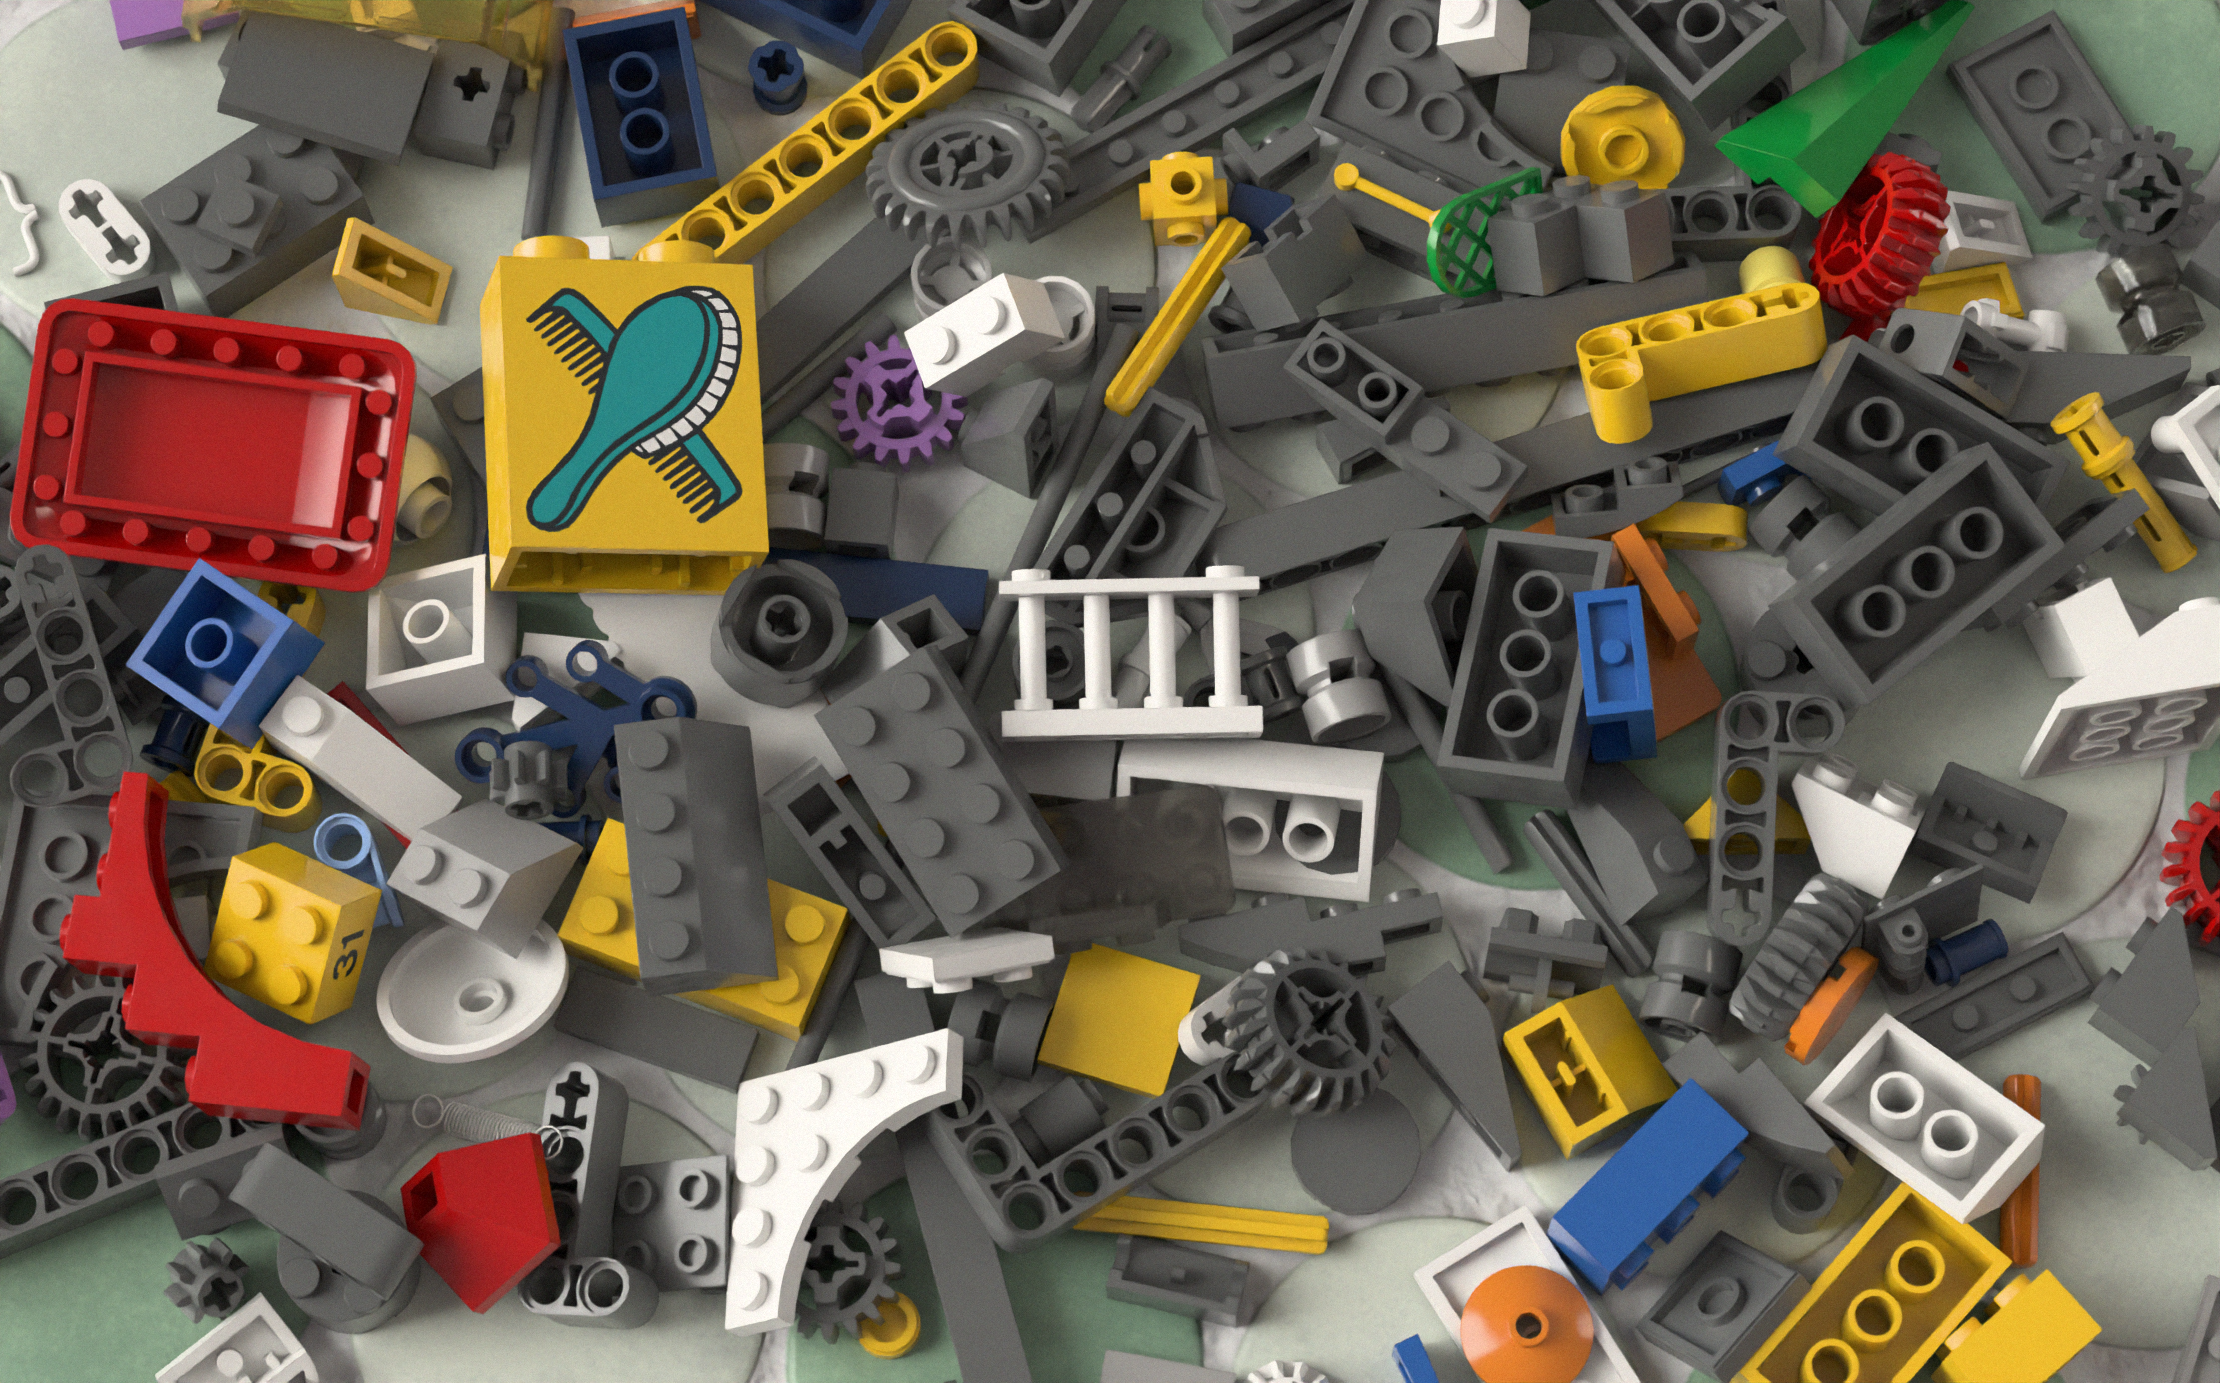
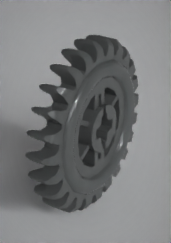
M971 101L970 105L966 108H962L956 102L947 104V109L943 112L936 108L925 110V118L919 119L913 116L904 121V129L895 128L885 135L886 142H881L872 151L873 159L866 166V192L869 200L873 203L876 216L880 219L886 216L888 228L892 232L898 229L903 220L905 234L910 242L914 241L918 229L926 225L928 242L932 248L936 247L939 234L944 229H950L953 245L957 250L961 248L962 236L966 229H973L983 248L987 244V232L990 225H995L1001 229L1006 241H1010L1012 237L1010 218L1012 217L1021 219L1025 228L1028 231H1032L1034 227L1032 207H1036L1045 218H1049L1052 213L1051 198L1057 203L1062 202L1064 199V187L1070 183L1069 150L1062 143L1061 134L1054 128L1048 127V121L1042 117H1030L1029 110L1016 107L1008 111L1007 103L995 102L990 108L984 107L983 101ZM994 149L1001 151L1000 153H993ZM938 156L937 164L928 165L934 157Z

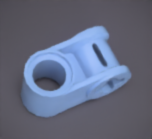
M348 813L334 814L324 819L316 829L313 839L317 860L382 890L373 928L389 923L394 928L404 926L403 913L396 891L386 884L390 875L386 871L379 845L366 823L357 816ZM345 835H356L362 838V847L356 857L349 861H338L332 858L333 845L339 838Z

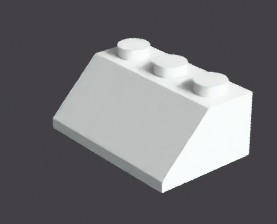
M1886 1012L1803 1104V1108L1809 1114L1962 1224H1966L1999 1208L2041 1159L2046 1125Z

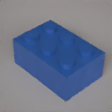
M1690 1078L1552 1217L1546 1236L1561 1259L1600 1296L1613 1284L1621 1291L1625 1290L1649 1265L1647 1260L1655 1252L1650 1246L1659 1237L1669 1245L1695 1218L1693 1214L1701 1205L1697 1199L1704 1192L1714 1199L1740 1172L1738 1168L1747 1158L1740 1151L1749 1132L1701 1086Z

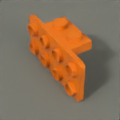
M1552 515L1522 531L1555 535ZM1633 523L1622 530L1619 529L1585 539L1614 542L1626 571L1623 587L1639 585L1658 743L1715 712L1720 706L1722 697L1694 650L1699 634L1697 626L1701 624V617L1697 607L1686 591L1682 590L1676 593L1664 573L1669 570V566L1660 546L1652 537L1644 540Z

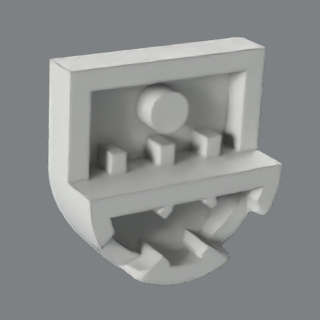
M261 1292L155 1374L156 1380L159 1383H319L316 1368L306 1349Z

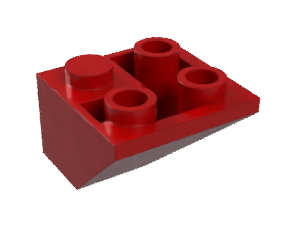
M529 1132L437 1153L400 1187L407 1231L425 1244L419 1254L472 1312L484 1314L561 1246L559 1226L556 1221L541 1135Z

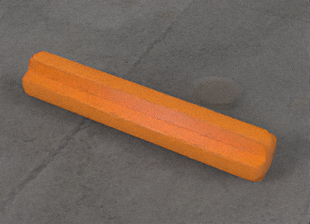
M2027 1074L2009 1075L2003 1082V1096L2041 1122L2040 1079ZM2040 1162L2000 1206L1999 1250L2013 1261L2009 1265L2010 1268H2030L2038 1260Z

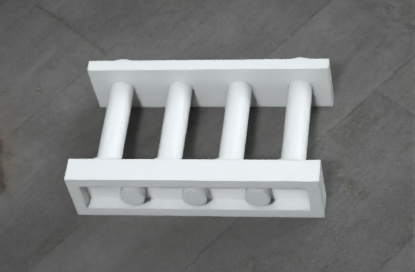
M1233 565L1207 567L1206 577L1051 580L1050 570L1023 569L1012 571V581H999V602L1019 601L1021 699L1014 700L1013 711H1002V743L1260 738L1263 733V706H1248V696L1241 695L1239 597L1257 596L1260 589L1259 576H1245L1243 566ZM1174 598H1213L1215 696H1209V707H1183V697L1176 696ZM1109 599H1148L1150 697L1144 698V708H1118V698L1111 697ZM1084 600L1086 698L1079 699V709L1053 710V699H1047L1045 601Z

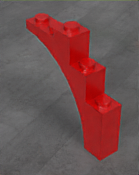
M123 771L120 791L114 792L109 804L108 818L112 833L108 853H104L101 856L97 867L96 881L100 896L74 894L71 914H67L64 917L60 928L62 958L84 974L134 979V983L127 986L122 1000V1016L126 1023L125 1029L148 1045L198 1049L197 1055H193L188 1061L185 1072V1088L189 1094L188 1101L207 1115L360 1131L371 1066L352 1051L303 1042L259 1023L239 1009L209 977L184 934L169 887L165 850L169 791L148 773Z

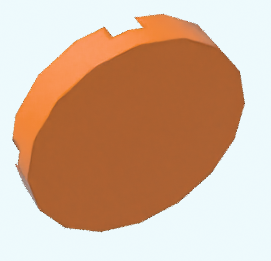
M1861 946L1851 947L1839 958V964L1846 968L1839 979L1836 976H1828L1825 981L1822 980L1790 1029L1789 1041L1784 1045L1785 1053L1804 1066L1809 1065L1831 1042L1860 1001L1876 972L1879 959Z

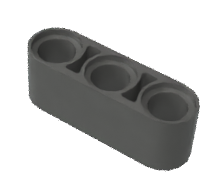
M267 1142L228 1197L232 1203L264 1225L385 1301L390 1298L425 1245L417 1237Z

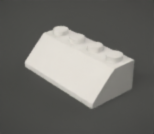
M1245 738L1125 740L1118 763L1113 876L1369 902L1381 801L1384 753ZM1276 799L1290 801L1283 832V843L1275 827ZM1341 809L1362 812L1358 872L1330 875L1309 869L1299 862H1317L1323 860L1331 853ZM1303 823L1315 824L1322 828L1324 832L1317 836H1308L1300 830L1298 825Z

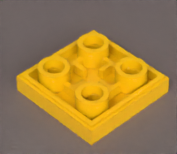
M1077 938L1038 1056V1064L1151 1099L1159 1097L1166 1092L1180 1048L1178 1029L1181 1020L1192 1010L1201 975Z

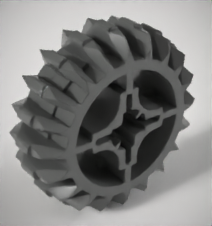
M1824 872L1813 876L1807 882L1761 947L1729 1000V1012L1742 1021L1741 1025L1756 1035L1761 1034L1773 1042L1786 1037L1816 987L1831 974L1839 962V958L1845 953L1851 941L1858 933L1863 924V917L1868 915V902L1855 893L1856 889L1841 879L1837 881Z
M1301 945L1294 949H1289L1286 953L1278 949L1274 953L1267 954L1258 964L1253 963L1241 975L1242 980L1231 990L1230 996L1226 1000L1230 1008L1225 1012V1017L1221 1022L1232 1031L1227 1036L1228 1039L1224 1047L1239 1052L1241 1055L1237 1059L1234 1070L1249 1071L1254 1078L1250 1092L1264 1088L1271 1094V1108L1288 1102L1294 1119L1311 1112L1318 1122L1324 1118H1329L1334 1113L1341 1117L1345 1113L1352 1112L1361 1102H1366L1378 1091V1086L1388 1076L1389 1069L1393 1066L1389 1057L1393 1054V1049L1397 1042L1387 1035L1394 1019L1378 1011L1384 996L1370 995L1365 988L1368 975L1355 978L1348 973V959L1336 965L1331 964L1325 948L1314 953L1311 959ZM1311 1026H1314L1316 1028L1315 1032L1307 1040L1304 1039V1033Z
M81 975L74 976L72 979L74 995L67 998L60 990H51L49 996L57 1006L51 1014L44 1009L33 1010L34 1019L42 1025V1031H29L22 1034L25 1044L37 1051L19 1059V1067L25 1073L36 1074L24 1084L25 1092L32 1098L42 1097L39 1100L36 1111L44 1119L57 1115L55 1128L62 1134L67 1135L78 1126L79 1138L84 1143H93L101 1128L104 1137L122 1131V1126L127 1125V1128L142 1123V1119L149 1115L151 1118L164 1114L165 1112L160 1106L166 1099L178 1106L184 1104L185 1096L174 1087L176 1081L185 1083L187 1065L179 1062L197 1055L198 1049L158 1046L157 1057L147 1055L141 1048L132 1046L133 1034L125 1029L126 1023L122 1016L124 992L128 985L134 983L132 978L120 977L115 987L113 977L96 975L95 987L90 988ZM102 1013L98 1025L92 1031L85 1034H72L84 1021ZM113 1046H115L125 1058L119 1057L118 1060L108 1059L103 1068L93 1056L98 1057L99 1054L109 1055ZM61 1057L71 1059L77 1066L85 1068L83 1085L88 1090L84 1102L68 1095L61 1078ZM134 1079L146 1080L133 1094L115 1102L120 1087L126 1082Z

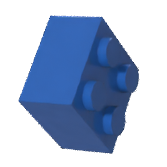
M199 558L134 651L126 666L218 729L253 749L263 734L259 727L261 722L297 675L300 677L304 675L325 642Z

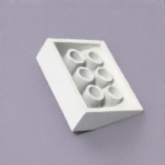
M2205 597L2182 604L2179 607L2180 611L2171 614L2058 696L2018 768L2021 780L2209 750L2220 735L2219 599L2216 597Z

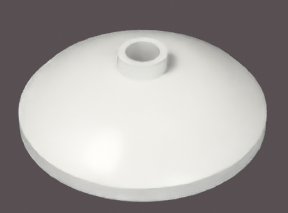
M541 919L520 955L515 959L442 920H438L425 927L401 946L388 962L380 978L376 1003L379 1018L387 1035L406 1053L419 1059L437 1063L479 1061L502 1054L521 1044L552 1016L566 991L569 979V963L563 944L557 936L558 934L549 924Z

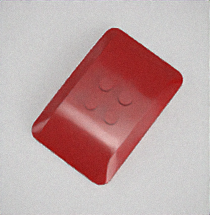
M76 298L61 299L51 304L43 312L38 324L10 511V527L15 538L25 547L31 548L35 545L48 544L62 549L69 556L190 572L200 558L230 578L349 593L368 592L376 588L385 579L390 566L417 380L416 362L411 352L402 344L384 338Z

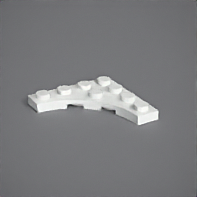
M947 1028L739 1083L725 1330L737 1336L746 1337L794 1325L800 1280L812 1245L805 1241L804 1238L824 1198L831 1202L834 1201L846 1181L862 1163L858 1154L886 1128L896 1132L918 1116L941 1105L962 1099L963 1036Z

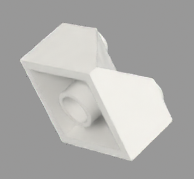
M486 554L385 577L376 588L369 591L366 690L399 726L515 700V694L510 691L506 684V672L510 665L517 660V591H491L490 559Z

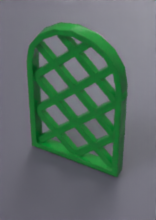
M1527 168L1454 198L1442 207L1432 222L1427 240V263L1432 280L1442 292L1457 298L1480 296L1497 288L1495 277L1492 278L1494 275L1491 246L1485 242L1489 232L1487 218L1497 214L1504 196L1512 201L1516 197L1527 194H1543L1541 168ZM1524 181L1519 195L1510 188ZM1494 194L1490 206H1487L1480 200ZM1463 206H1465L1460 218L1458 219L1454 215V213L1461 209ZM1475 208L1485 215L1477 234L1467 226ZM1447 223H1450L1455 230L1446 247L1441 240ZM1463 235L1473 243L1465 262L1455 254ZM1480 250L1490 257L1483 276L1472 269ZM1450 263L1460 270L1454 287L1445 277ZM1468 277L1477 284L1463 290Z

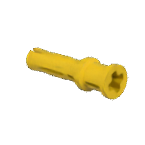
M2099 392L2089 393L2060 411L2052 420L2051 427L2056 434L2064 433L2084 461L2081 465V470L2086 477H2091L2092 480H2101L2110 494L2133 488L2137 490L2150 508L2132 522L2138 529L2137 533L2161 565L2160 568L2163 573H2171L2178 570L2196 556L2198 548L2187 537L2165 505L2163 499L2157 494L2132 458L2135 454L2134 442L2128 435L2121 436L2101 408L2104 404L2102 396Z

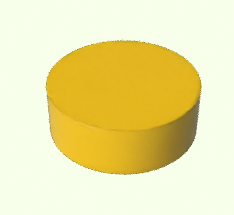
M896 1292L900 1297L898 1304L882 1301L877 1308L885 1320L881 1326L873 1323L869 1318L860 1322L862 1338L858 1340L861 1346L869 1354L880 1359H896L906 1355L917 1344L921 1334V1319L918 1309L911 1299L900 1292Z

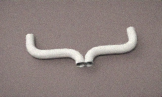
M0 170V180L5 186L12 206L18 212L28 214L22 222L21 229L30 253V259L25 264L13 268L14 274L17 277L33 270L38 264L39 250L31 232V224L38 220L39 216L33 203L25 205L20 202L12 179L7 173Z

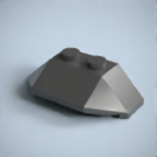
M1149 386L1033 569L1050 570L1051 580L1185 578L1228 511L1204 415ZM1109 599L1110 623L1149 617L1148 599ZM1084 600L1045 601V614L1057 621L1066 622L1077 628L1084 627Z

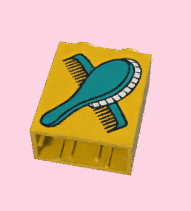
M558 235L527 239L514 247L513 256L499 255L480 303L491 591L725 595L729 585L742 571L754 565L760 568L769 553L753 265L715 263L714 251L711 247L700 242L688 240H672L652 244L639 253V261L590 259L589 246L585 242L573 237Z

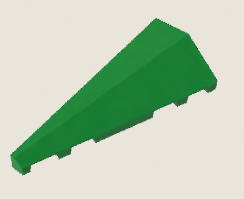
M1964 0L1948 1L1727 133L1714 146L1758 185L1767 178H1772L1815 218L1819 217L1840 202L1975 6Z

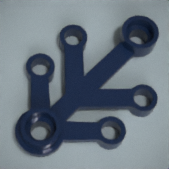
M583 640L576 644L568 653L566 669L575 680L583 683L595 681L628 702V704L606 709L549 676L546 664L539 657L534 655L521 656L510 665L506 672V684L510 691L522 698L532 697L568 719L504 735L488 727L474 729L460 741L456 748L455 763L457 769L471 782H490L491 761L484 760L478 754L477 745L480 742L489 743L494 747L496 759H504V749L508 745L520 741L542 742L549 745L552 750L578 744L568 762V789L573 793L575 803L573 806H565L560 802H554V811L551 813L558 818L572 817L581 809L586 801L585 786L612 736L615 735L614 725L673 717L696 719L697 701L692 690L684 682L670 676H658L646 682L609 661L608 653L602 644L594 640ZM584 651L591 653L597 661L596 670L587 671L583 669L577 660L578 653ZM528 667L532 669L537 676L536 685L527 686L523 684L518 678V668ZM667 697L671 699L676 706V715L665 716L661 714L656 706L657 698ZM616 763L606 774L603 785L607 796L611 800L622 803L621 789L615 782V775L619 773L618 763Z

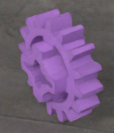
M890 335L888 350L881 352L871 341L865 343L867 359L861 362L856 358L848 356L845 364L851 378L837 377L833 382L835 394L842 398L831 402L833 418L843 420L837 426L841 442L856 438L853 444L854 457L861 460L870 452L875 453L876 464L886 468L890 459H899L903 473L910 472L911 458L920 456L925 464L928 466L933 465L932 449L936 445L948 451L954 448L953 436L949 429L960 430L965 414L958 409L968 405V398L940 392L942 397L941 407L938 415L935 414L933 407L927 403V400L932 396V390L925 388L910 347L909 349L900 348V342L896 335ZM861 393L865 394L867 401L873 405L867 412L865 422L862 421L858 413V402ZM907 398L911 401V406L908 408L901 405ZM890 400L899 403L892 410L889 409L888 402Z

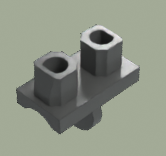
M1509 907L1505 910L1499 927H1492L1483 978L1508 982V991L1532 994L1530 1013L1539 1014L1545 1010L1547 997L1565 1000L1573 997V994L1581 995L1599 989L1606 964L1608 946L1600 945L1599 925L1597 922L1573 918L1565 921L1562 938L1537 934L1539 916L1530 910Z

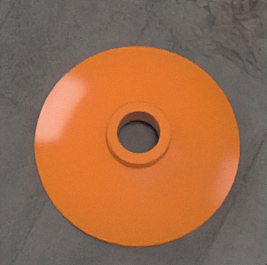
M1532 1265L1505 1268L1482 1281L1473 1291L1465 1305L1460 1327V1337L1465 1357L1472 1370L1484 1383H1571L1582 1371L1589 1358L1594 1336L1590 1309L1579 1290L1562 1275L1547 1268ZM1524 1316H1531L1540 1323L1541 1333L1533 1339L1523 1338L1516 1330V1322Z

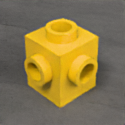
M1174 152L1165 155L1162 160H1150V183H1139L1141 221L1153 220L1154 245L1189 247L1206 243L1217 227V216L1228 215L1226 178H1214L1212 157H1199L1192 152Z

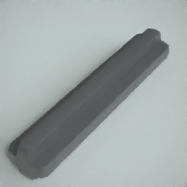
M1545 809L1532 816L1524 824L1523 834L1585 919L1598 923L1601 941L1605 946H1608L1609 952L1628 977L1634 978L1650 969L1654 964L1656 951L1635 923L1620 926L1592 864L1554 812Z

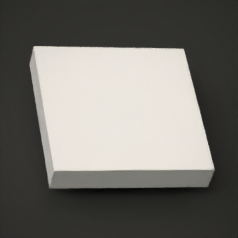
M1001 927L961 933L953 938L945 936L879 949L883 972L906 978L908 988L933 986L934 993H954L972 989V977L993 975V981L995 982L1027 979L1033 976L1032 966L1051 963L1050 960L1055 959L1052 936Z

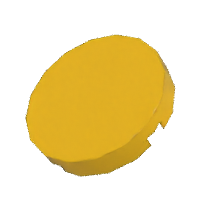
M1610 86L1588 95L1570 112L1561 132L1560 156L1567 176L1590 177L1591 184L1604 185L1614 181L1632 180L1638 182L1639 189H1668L1667 184L1674 179L1676 173L1677 175L1679 174L1685 161V136L1675 110L1659 94L1638 86Z

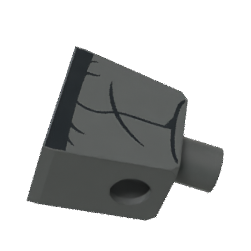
M1899 307L1893 312L1887 329H1876L1868 340V343L1990 415L2008 420L2030 365L2028 359L1969 318L1955 314ZM1961 360L1966 362L1968 372L1952 368L1954 361Z

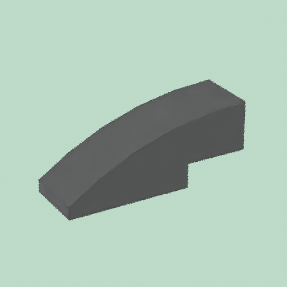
M1701 1031L1662 1064L1680 1088L1690 1078L1701 1086L1749 1132L1745 1144L1775 1160L1816 1174L1846 1180L1856 1172L1836 1144L1760 1057L1741 1073H1738L1703 1031Z

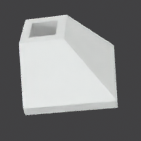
M1825 751L1822 757L1818 755L1807 757L1791 785L1822 871L1882 900L1927 808L1915 803L1918 798L1915 792L1897 782L1883 779L1881 784L1878 785L1857 775L1859 766L1839 754Z

